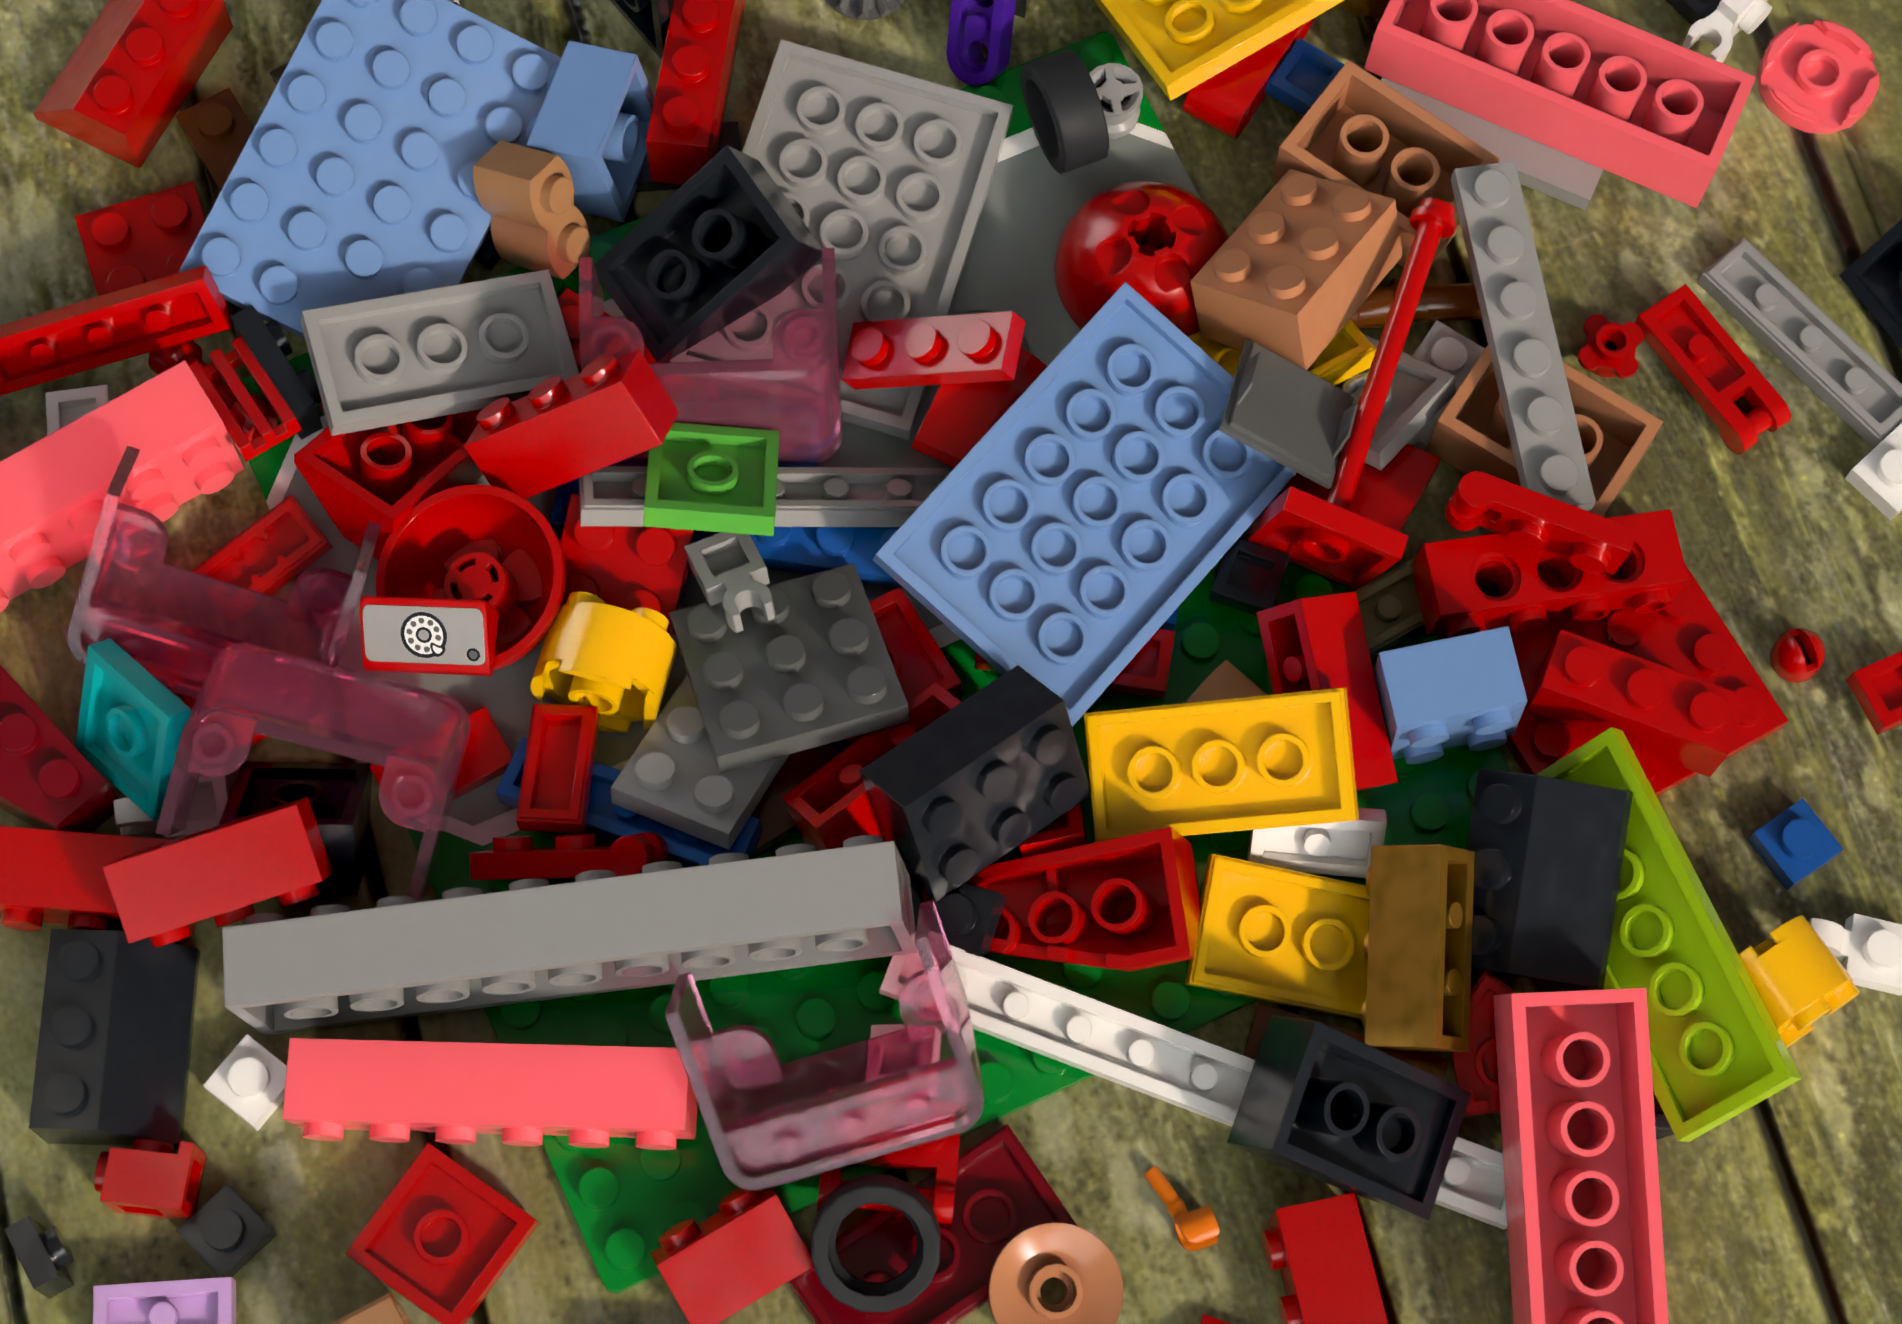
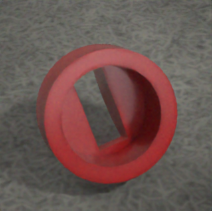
M1805 628L1791 629L1783 633L1774 643L1770 652V662L1774 671L1784 680L1794 683L1805 682L1811 679L1822 667L1825 659V648L1822 639L1815 632ZM1798 642L1802 643L1812 662L1811 664L1806 665L1804 654Z

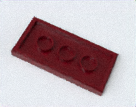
M1006 1124L958 1156L952 1224L939 1223L941 1237L940 1264L929 1287L913 1302L886 1313L860 1312L838 1302L820 1283L814 1266L788 1281V1283L815 1324H956L989 1302L988 1283L993 1264L1000 1251L1013 1237L1039 1224L1054 1222L1075 1226L1077 1224L1009 1125ZM936 1172L916 1184L915 1187L935 1189ZM877 1210L836 1238V1251L841 1264L851 1275L866 1282H885L898 1277L910 1266L916 1253L917 1237L911 1222L903 1213Z

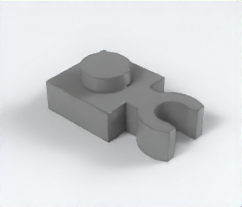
M721 532L684 546L688 564L709 605L713 606L723 602L727 624L734 632L738 633L744 630L740 613L748 607L760 608L768 621L775 618L771 591L766 586L770 584L767 568L749 534L740 535Z

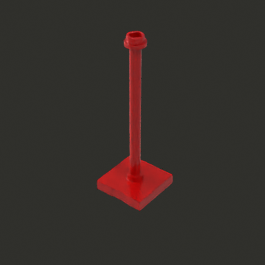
M1424 198L1420 200L1418 207L1411 211L1409 224L1416 230V234L1357 404L1358 407L1351 435L1343 446L1333 483L1328 490L1326 499L1323 500L1290 486L1254 520L1245 540L1291 555L1289 561L1355 590L1367 585L1401 560L1409 538L1404 533L1351 512L1349 508L1440 238L1451 237L1457 223L1454 219L1456 211L1454 207L1437 198Z

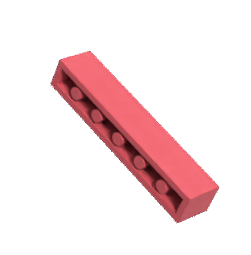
M290 1038L282 1119L303 1129V1138L321 1141L343 1140L344 1130H369L370 1140L390 1143L409 1142L410 1132H436V1142L467 1145L476 1143V1133L502 1134V1143L514 1146H541L543 1135L569 1136L568 1145L581 1148L609 1147L610 1137L636 1138L635 1147L673 1150L676 1149L677 1139H695L700 1059L690 1048Z

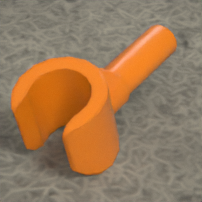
M1157 1166L1149 1169L1144 1174V1177L1168 1208L1182 1247L1189 1251H1197L1218 1243L1220 1230L1210 1206L1207 1205L1188 1212L1183 1199L1179 1197Z

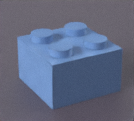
M568 41L560 63H554L549 71L547 95L540 112L533 115L528 123L525 136L526 147L558 155L565 162L573 181L574 206L583 214L624 222L637 190V180L648 155L646 138L654 103L653 92L637 54Z
M1509 626L1383 651L1378 654L1374 676L1393 759L1405 757L1407 764H1420L1442 757L1444 755L1443 749L1468 744L1470 751H1484L1504 745L1508 741L1507 736L1514 735L1526 706L1527 697Z

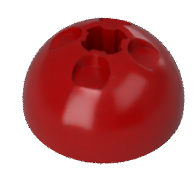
M1152 180L1131 181L1112 186L1098 193L1079 208L1061 236L1054 265L1055 282L1059 297L1072 320L1082 329L1126 282L1188 337L1200 331L1190 281L1226 242L1229 235L1215 212L1200 198L1181 187Z
M490 485L457 486L433 494L418 503L409 511L394 534L389 535L378 561L375 585L376 597L486 601L492 596L488 603L499 612L493 671L511 665L528 655L548 634L564 600L566 589L565 560L561 545L553 528L544 515L525 498L509 490Z

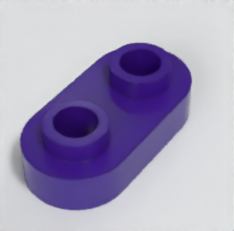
M951 0L946 55L950 69L959 80L968 85L979 86L1000 77L1005 72L1010 60L1016 0ZM980 43L986 46L988 59L981 53Z

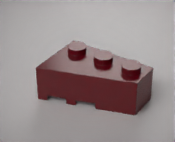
M0 665V807L7 813L37 829L92 833L115 814L113 801L119 799L105 779Z

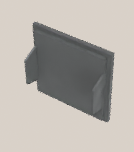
M1247 338L1243 343L1219 431L1329 490L1333 483L1341 448L1351 435L1358 405H1353L1354 396Z

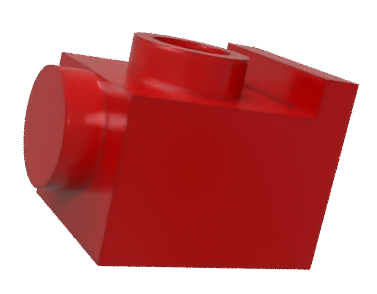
M148 1139L133 1140L132 1149L110 1147L109 1152H101L95 1169L96 1192H101L100 1201L116 1213L187 1221L197 1210L207 1155L194 1142L180 1141L178 1154H173L174 1146L171 1144Z

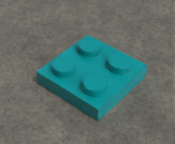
M109 638L88 645L75 748L153 821L175 813L191 709L180 697L174 695L150 674L140 662L133 659L112 639Z

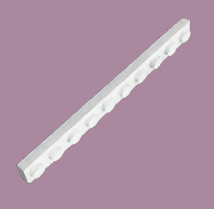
M917 932L915 933L918 953L894 955L891 958L879 993L1228 1126H1233L1255 1063L1254 1059L984 957L966 953L965 950ZM1456 1137L1435 1204L1503 1230L1507 1229L1503 1154Z

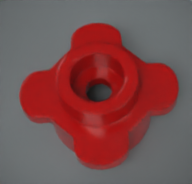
M1596 314L1590 316L1583 325L1587 338L1583 348L1580 349L1577 355L1580 366L1600 377L1611 378L1617 376L1621 379L1632 377L1639 366L1635 359L1637 346L1644 339L1642 328L1634 322H1627L1622 325L1609 322L1603 315ZM1608 342L1614 343L1616 350H1608L1605 344Z

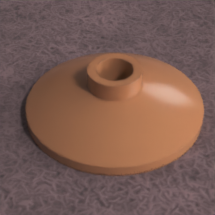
M1044 1223L1020 1232L1000 1251L989 1277L988 1299L996 1324H1116L1123 1304V1280L1115 1257L1097 1236L1072 1224ZM1054 1277L1061 1282L1063 1295L1057 1303L1048 1304L1042 1299L1040 1289L1046 1279Z

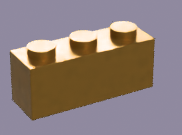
M1442 844L1371 846V866L1366 874V890L1370 898L1369 931L1365 936L1363 946L1364 957L1367 963V991L1361 1009V1020L1365 1030V1044L1374 1048L1397 1051L1469 1052L1475 852Z

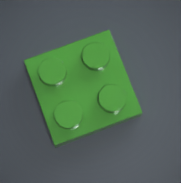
M674 422L663 444L649 450L643 527L774 536L779 431Z

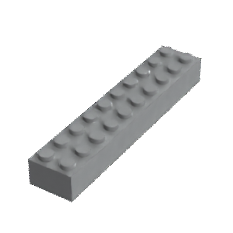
M876 835L851 837L843 841V848L816 851V847L810 844L787 845L778 848L776 856L750 860L749 855L744 853H723L709 858V865L683 868L679 862H654L643 866L642 874L616 877V873L613 871L592 870L577 874L575 882L549 885V881L544 879H522L510 883L509 891L483 894V890L473 887L454 888L443 892L441 900L417 902L416 898L410 896H391L376 901V908L351 911V908L346 905H322L312 908L309 917L285 920L284 915L277 913H260L247 916L244 919V925L222 928L225 1008L265 1036L918 953L909 873L895 842H884L882 837Z

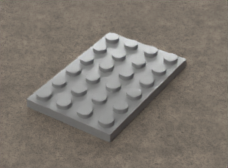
M781 39L742 153L760 161L826 254L781 294L670 360L671 370L680 371L723 387L789 406L823 409L824 416L909 440L926 386L854 390L842 381L841 378L853 322L949 315L1012 118L1013 105Z

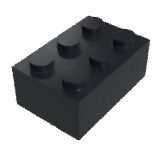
M1018 665L859 770L884 842H895L909 873L910 880L936 902L1091 796V789L1064 700Z

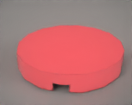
M1814 20L1812 25L1804 24L1798 26L1800 23L1798 22L1786 26L1770 40L1757 69L1758 90L1767 108L1784 124L1806 133L1831 134L1851 127L1866 114L1880 85L1879 71L1876 75V68L1873 64L1875 56L1869 45L1853 30L1832 21Z

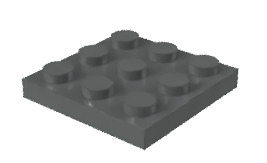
M854 563L767 586L771 591L775 618L768 621L760 608L748 607L740 613L744 630L738 633L734 632L727 624L723 602L713 606L706 602L669 612L672 630L719 773L910 721L907 700Z

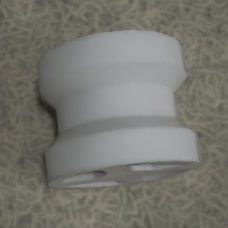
M1106 63L1097 66L1089 74L1096 87L1101 104L1105 101L1111 106L1110 110L1102 105L1109 139H1118L1129 134L1139 120L1140 105L1143 99V84L1138 74L1130 67L1120 63Z

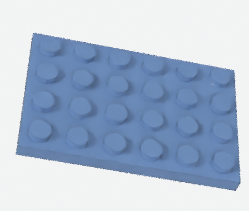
M322 0L178 273L207 265L219 288V292L226 301L242 309L253 305L260 318L268 322L274 320L281 328L303 339L305 337L301 326L302 311L461 284L490 228L492 220L491 215L484 210L477 198L473 182V165L500 140L526 147L525 136L528 123L533 115L539 114L547 95L549 71L554 63H560L561 57L448 0Z
M1125 282L875 554L873 561L1001 675L1018 665L1061 697L1065 702L1073 727L1297 472L1219 431L1234 377Z

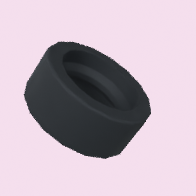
M1066 49L1024 65L1022 67L1021 82L1028 116L1040 147L1051 166L1058 173L1063 174L1106 158L1110 144L1103 107L1092 78L1080 57L1071 49Z
M865 1174L842 1183L824 1199L813 1222L811 1260L820 1283L838 1302L860 1312L886 1313L910 1304L929 1287L940 1264V1225L932 1204L914 1185L892 1175ZM867 1204H886L900 1210L911 1222L917 1237L916 1253L910 1266L898 1277L885 1282H866L851 1275L841 1264L836 1251V1233L842 1220L854 1209Z

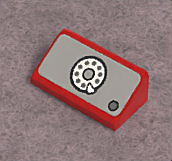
M361 596L359 613L363 669L365 671L474 676L493 675L499 612L488 602L481 600Z

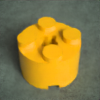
M588 592L570 593L566 604L560 607L556 619L544 639L530 684L532 694L542 704L547 694L560 704L597 706L600 713V731L628 733L631 722L643 721V730L651 728L657 719L677 652L673 638L666 632L669 624L668 619L663 614L649 608H635L629 611L605 604L601 598Z
M1803 915L1791 919L1770 932L1769 934L1774 939V942L1772 939H1768L1755 948L1750 946L1738 954L1786 1048L1814 1029L1812 1023L1826 1013L1827 1015L1834 1013L1860 993L1852 982V977Z

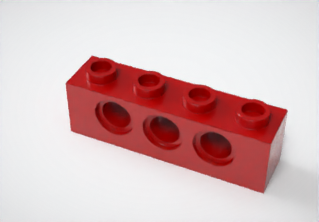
M1671 509L1608 518L1638 529L1632 550L1619 568L1624 579H1614L1605 573L1595 574L1582 571L1574 567L1568 558L1544 549L1531 551L1520 548L1510 542L1506 535L1501 533L1424 543L1411 568L1427 637L1448 634V638L1486 631L1487 628L1510 625V629L1513 632H1525L1546 625L1550 619L1571 617L1574 623H1588L1608 616L1610 611L1633 608L1635 614H1650L1668 608L1689 581ZM1538 570H1547L1557 575L1562 582L1563 588H1553L1546 585L1540 579ZM1476 579H1488L1494 582L1499 587L1502 596L1491 597L1484 594L1478 588Z

